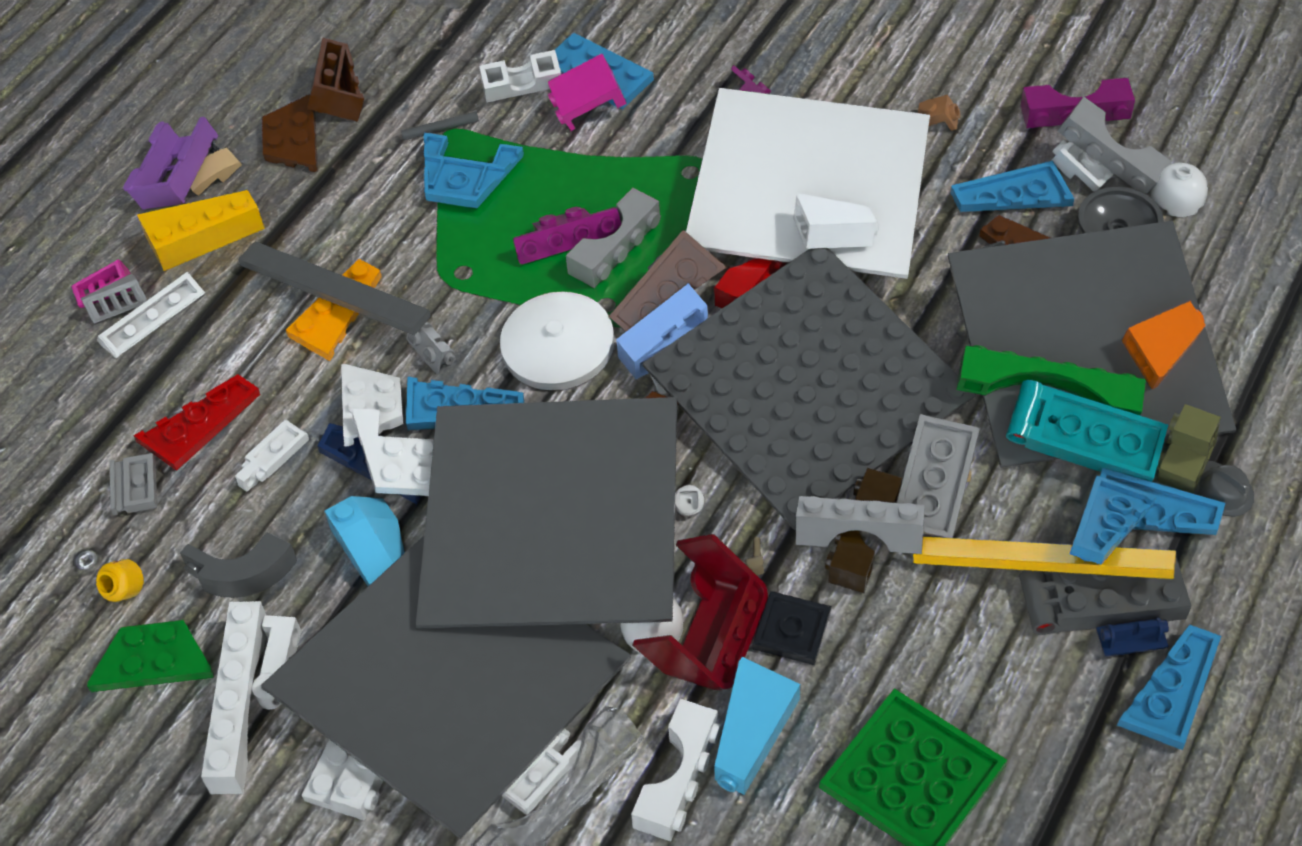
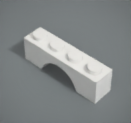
M684 699L679 700L668 726L669 741L680 751L683 757L682 764L678 771L669 779L656 784H644L631 814L633 829L670 842L675 830L680 832L683 828L687 814L684 808L687 801L693 802L696 796L698 782L695 781L699 772L704 773L710 759V753H707L711 743H717L722 729V725L718 724L717 710Z

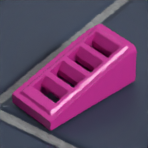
M118 259L71 285L78 306L80 308L85 307L81 301V298L87 296L84 290L88 289L89 294L131 274L129 269Z

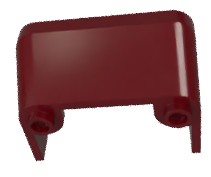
M709 534L678 540L675 546L695 563L691 572L690 582L694 592L702 599L685 641L681 645L673 636L666 635L636 639L633 641L632 646L668 676L712 690L730 689L734 685L738 663L741 657L745 658L768 599L767 587L716 535Z

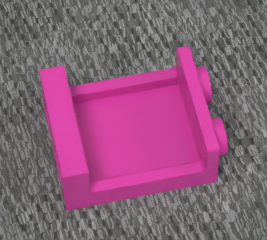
M603 53L548 81L551 90L548 93V97L554 108L557 106L559 108L555 113L561 125L566 123L571 131L576 129L572 119L613 99L617 108L627 104Z

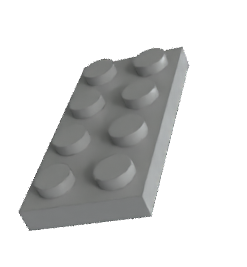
M920 414L897 503L925 505L924 537L953 538L980 428Z

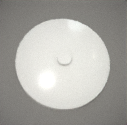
M553 292L526 301L508 317L501 332L500 348L506 367L519 381L537 389L563 390L581 385L596 376L608 363L614 349L615 338L609 315L596 301L577 293Z

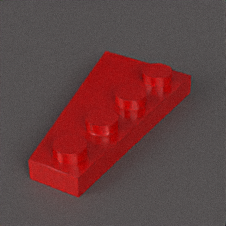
M237 374L206 392L204 399L194 403L192 401L182 407L183 411L169 419L164 417L155 422L156 427L146 433L142 430L133 436L138 444L177 471L261 395L259 388Z

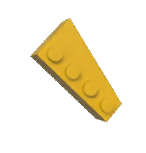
M248 190L137 214L144 235L164 271L265 229L258 206Z

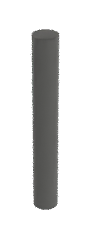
M475 111L401 130L404 141L424 136V133L432 134L478 122L479 119Z

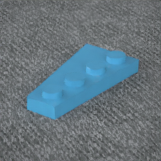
M1053 161L951 185L950 191L960 212L1073 206L1074 197Z
M408 377L407 430L435 429L437 406L525 403L524 393L488 387L485 390L473 389L471 385L460 384L459 387L444 385L443 381L431 380V383L418 382V378Z
M1096 475L1070 554L1084 561L1102 565L1152 508L1157 496Z
M1189 624L1169 651L1165 660L1152 674L1151 679L1135 697L1131 706L1123 713L1117 726L1183 750L1221 636Z

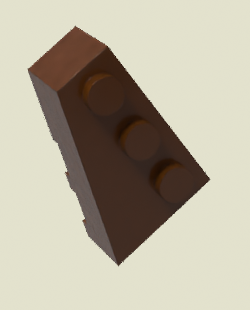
M322 38L307 109L358 122L364 96L363 93H360L358 87L359 79L354 74V63L348 44Z

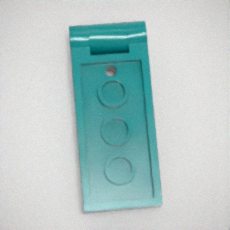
M1025 380L1020 387L1006 438L1016 444L1025 445L1024 448L1099 472L1102 471V468L1152 482L1169 425L1054 389L1037 381Z

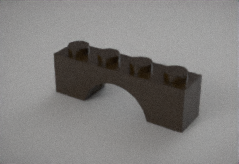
M867 468L864 478L857 479L853 495L856 496L855 500L897 503L903 478ZM846 531L835 537L834 544L837 545L835 552L830 551L827 556L825 569L829 570L828 583L865 593L874 569L875 551L868 547L861 538L860 533L862 531Z

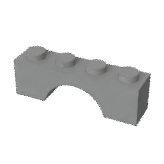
M1083 97L1057 132L1109 169L1111 173L1124 180L1133 189L1147 194L1159 182L1163 169L1171 164L1172 161L1150 145L1143 149H1129L1118 144L1110 136L1106 128V112Z
M632 188L616 204L621 220L620 228L606 238H583L566 255L568 274L593 288L602 280H605L611 270L618 263L624 261L628 252L635 245H639L644 236L659 224L661 215L658 200Z
M799 496L796 513V545L828 547L831 540L837 535L846 531L860 530L878 536L885 542L890 552L922 554L925 505Z

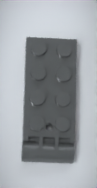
M1177 558L1174 579L1023 570L1019 574L1032 629L1037 635L1093 629L1106 626L1107 624L1116 625L1153 620L1156 617L1167 621L1187 619L1191 609V602Z

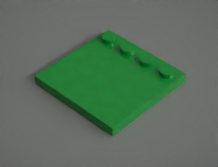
M894 688L821 779L819 789L905 846H947L1003 771L1007 759Z

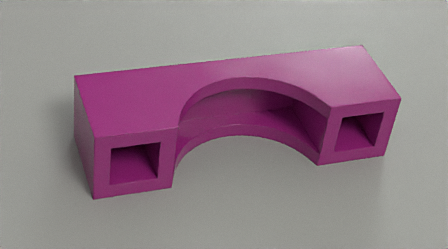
M1128 78L1102 80L1100 87L1094 93L1084 96L1106 112L1105 121L1131 119L1135 97ZM1050 85L1023 87L1020 107L1026 128L1062 125L1083 97H1069L1060 94Z

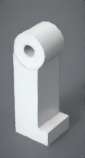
M264 616L262 628L268 638L260 676L254 680L252 685L253 694L259 705L264 709H275L282 704L263 690L261 684L296 653L301 635V628L296 617Z

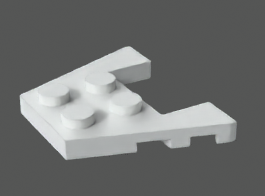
M353 408V422L356 425L358 438L363 447L375 493L428 496L434 439L378 436L380 410Z

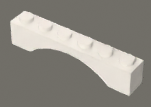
M261 601L229 602L201 775L210 794L244 793L248 766L247 736L251 689L256 666L266 642V634L262 628L266 613Z

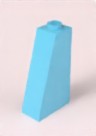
M741 657L738 663L714 765L715 781L723 789L729 792L737 791L743 795L747 792L800 700L799 683L744 657Z

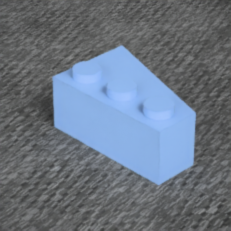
M688 283L616 339L618 358L636 380L648 374L649 372L643 367V362L708 319L707 304Z

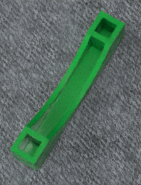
M980 345L965 346L961 357L956 390L986 396L1002 388L1021 385L1025 380H1033L1042 385L1059 388L1074 395L1133 414L1141 415L1146 379L1137 378L1133 374H1115L1107 372L1102 368H1083L1071 362H1051L1038 356L1031 358L1019 356L1012 351L998 352L988 350Z

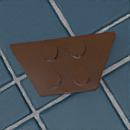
M310 94L262 117L263 156L265 161L276 164L283 163L285 166L293 168L299 164L308 166L311 172H318L315 111L307 109Z

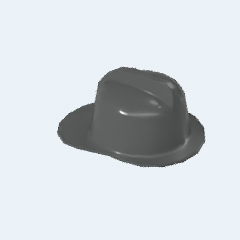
M1208 461L1194 494L1224 502L1225 507L1222 514L1224 516L1236 517L1244 515L1251 509L1254 503V492L1246 474L1235 466L1221 465Z

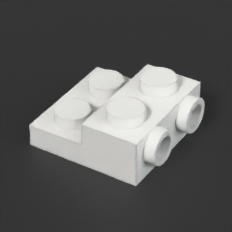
M1065 140L1061 141L1052 151L1055 156L1051 161L1069 179L1074 175L1078 176L1094 192L1113 175L1109 169L1094 158H1091L1086 152L1070 141L1068 143Z
M329 740L302 793V798L306 802L365 821L369 810L373 811L378 803L379 789L383 780Z

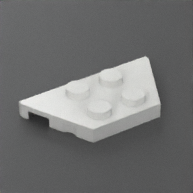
M341 364L344 446L353 445V439L358 437V431L352 418L353 408L380 410L378 434L386 429H392L403 424L400 377Z

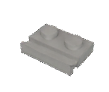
M153 453L123 458V461L119 462L110 460V509L113 515H118V512L122 511L132 513L157 508L156 459Z

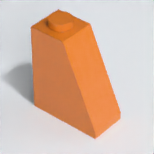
M1189 301L1128 328L1122 342L1151 389L1159 386L1197 340L1206 326L1204 317Z

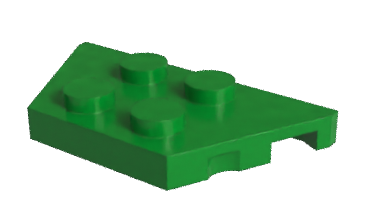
M184 620L120 627L90 677L87 687L90 692L214 678V673Z

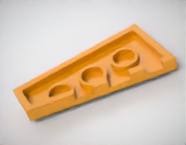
M358 259L342 276L375 288L381 279V272L376 267ZM319 297L286 329V333L292 340L331 361L334 356L335 347L338 343H342L346 336V329L351 322L356 320L359 313Z

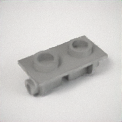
M426 322L415 336L407 333L406 340L435 374L439 373L442 364L451 365L455 362L454 350L445 341L440 342V335L429 322Z

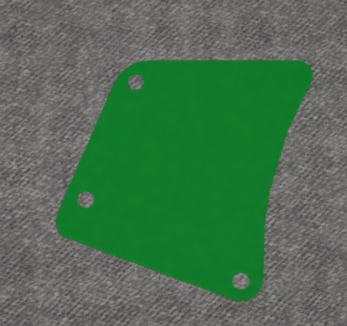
M451 129L442 134L448 138V146L443 155L445 157L493 163L500 144L523 147L524 152L523 158L478 208L437 202V271L445 283L459 291L522 305L534 297L547 293L572 292L589 297L597 303L601 299L610 298L615 301V310L649 270L647 267L665 252L683 230H687L699 175L696 178L687 179L681 173L688 166L696 167L700 173L703 160L700 157L689 155L652 157L592 156L521 145L466 129ZM632 188L659 201L661 215L659 224L651 229L644 236L642 242L637 246L635 245L628 252L624 261L618 263L611 270L609 276L602 280L595 288L568 274L566 255L571 250L525 264L518 262L513 238L534 232L532 223L538 222L543 216L565 214V211L572 207L584 208L589 214L613 207L617 208L616 204ZM461 266H468L473 271L471 277L465 280L457 279L454 272ZM611 319L613 327L621 328L616 322H614Z

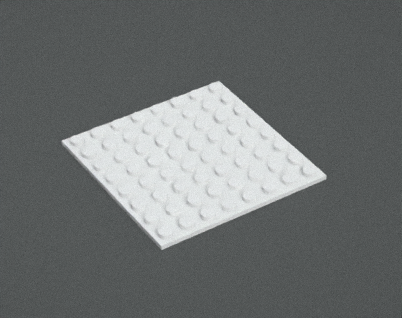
M719 88L686 232L709 252L790 263L809 250L806 249L793 219L797 194L867 206L870 208L874 218H877L879 224L878 234L874 235L873 245L829 249L851 271L908 279L930 115Z

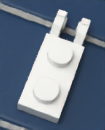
M564 729L509 787L502 797L525 815H528L571 768V765L583 754L586 748L585 743L578 740L561 755L558 752L570 737V732Z

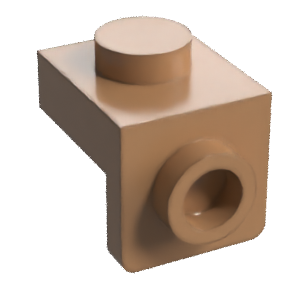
M948 94L919 103L918 113L930 115L929 126L945 121L951 131L957 129L960 110L958 105L952 102Z

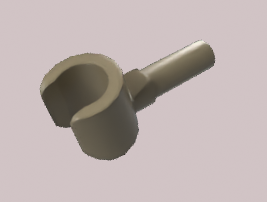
M759 537L753 538V557L745 559V564L756 575L764 573L761 539Z

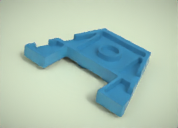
M424 133V190L426 201L478 208L523 158V147L500 144L493 163L445 157L443 155L448 146L447 136Z

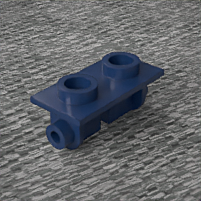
M1159 617L1153 620L1116 625L1107 624L1106 626L1096 627L1104 657L1169 647L1164 634L1169 631L1167 620H1161Z

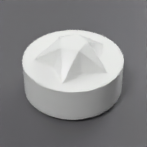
M686 485L676 491L675 509L680 515L693 517L702 511L704 496L697 487Z

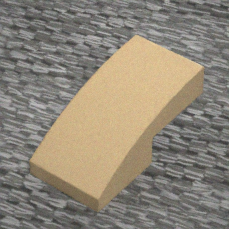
M227 147L205 157L190 189L199 196L217 178L224 183L242 164Z

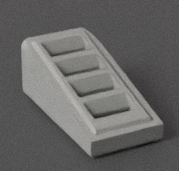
M129 274L81 298V301L92 322L95 324L139 307L147 299L138 280L132 274ZM131 288L134 296L129 297L126 289ZM120 292L123 301L119 302L115 293ZM109 296L113 304L109 308L104 300V297ZM97 300L103 310L99 313L93 304Z

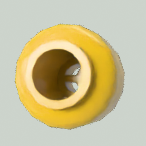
M121 559L104 564L98 570L96 576V586L99 593L110 602H119L137 596L144 584L141 568L137 563L129 559Z

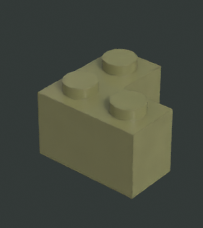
M1187 404L1184 405L1180 414L1175 413L1169 425L1171 432L1167 439V444H1170L1167 453L1161 452L1157 466L1159 470L1158 482L1194 494L1215 448L1221 420L1220 416Z

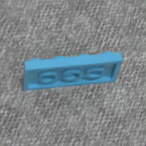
M572 33L555 49L561 74L603 53L627 104L619 107L622 110L654 80L653 72L576 33ZM613 99L607 101L608 103L616 106Z

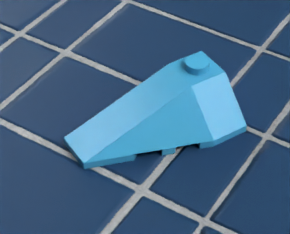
M351 496L324 510L333 535L367 586L372 584L405 553L398 519L383 498Z

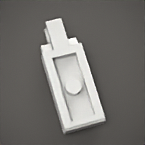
M284 420L245 456L246 461L242 465V470L235 475L238 486L247 492L257 485L258 481L263 482L266 478H269L309 441L308 434L289 421Z

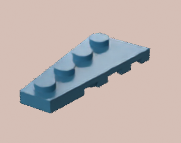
M1102 468L1100 477L1157 496L1152 508L1133 529L1207 535L1217 534L1225 507L1224 502Z

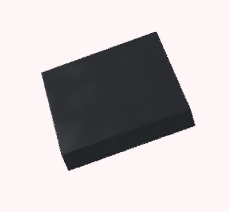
M770 591L753 642V650L815 665L832 606Z

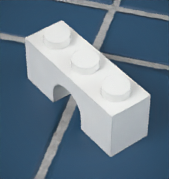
M555 50L530 55V61L521 67H507L505 61L479 66L486 102L550 89L548 81L561 75Z

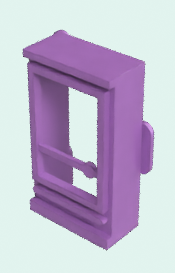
M205 117L199 118L191 136L178 137L168 123L159 122L148 140L152 146L140 168L132 170L123 189L132 196L142 210L184 204V199L209 152L208 148L211 147V142L217 140L219 135ZM178 158L176 165H171L173 159ZM172 170L167 182H162L167 171Z

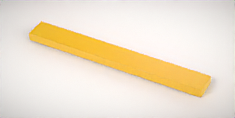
M923 537L922 554H913V560L916 564L1174 579L1176 551L1116 547L1100 565L1071 555L1072 545Z

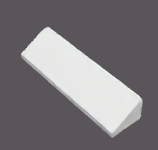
M186 272L101 333L97 341L117 359L203 296L205 292L192 276Z

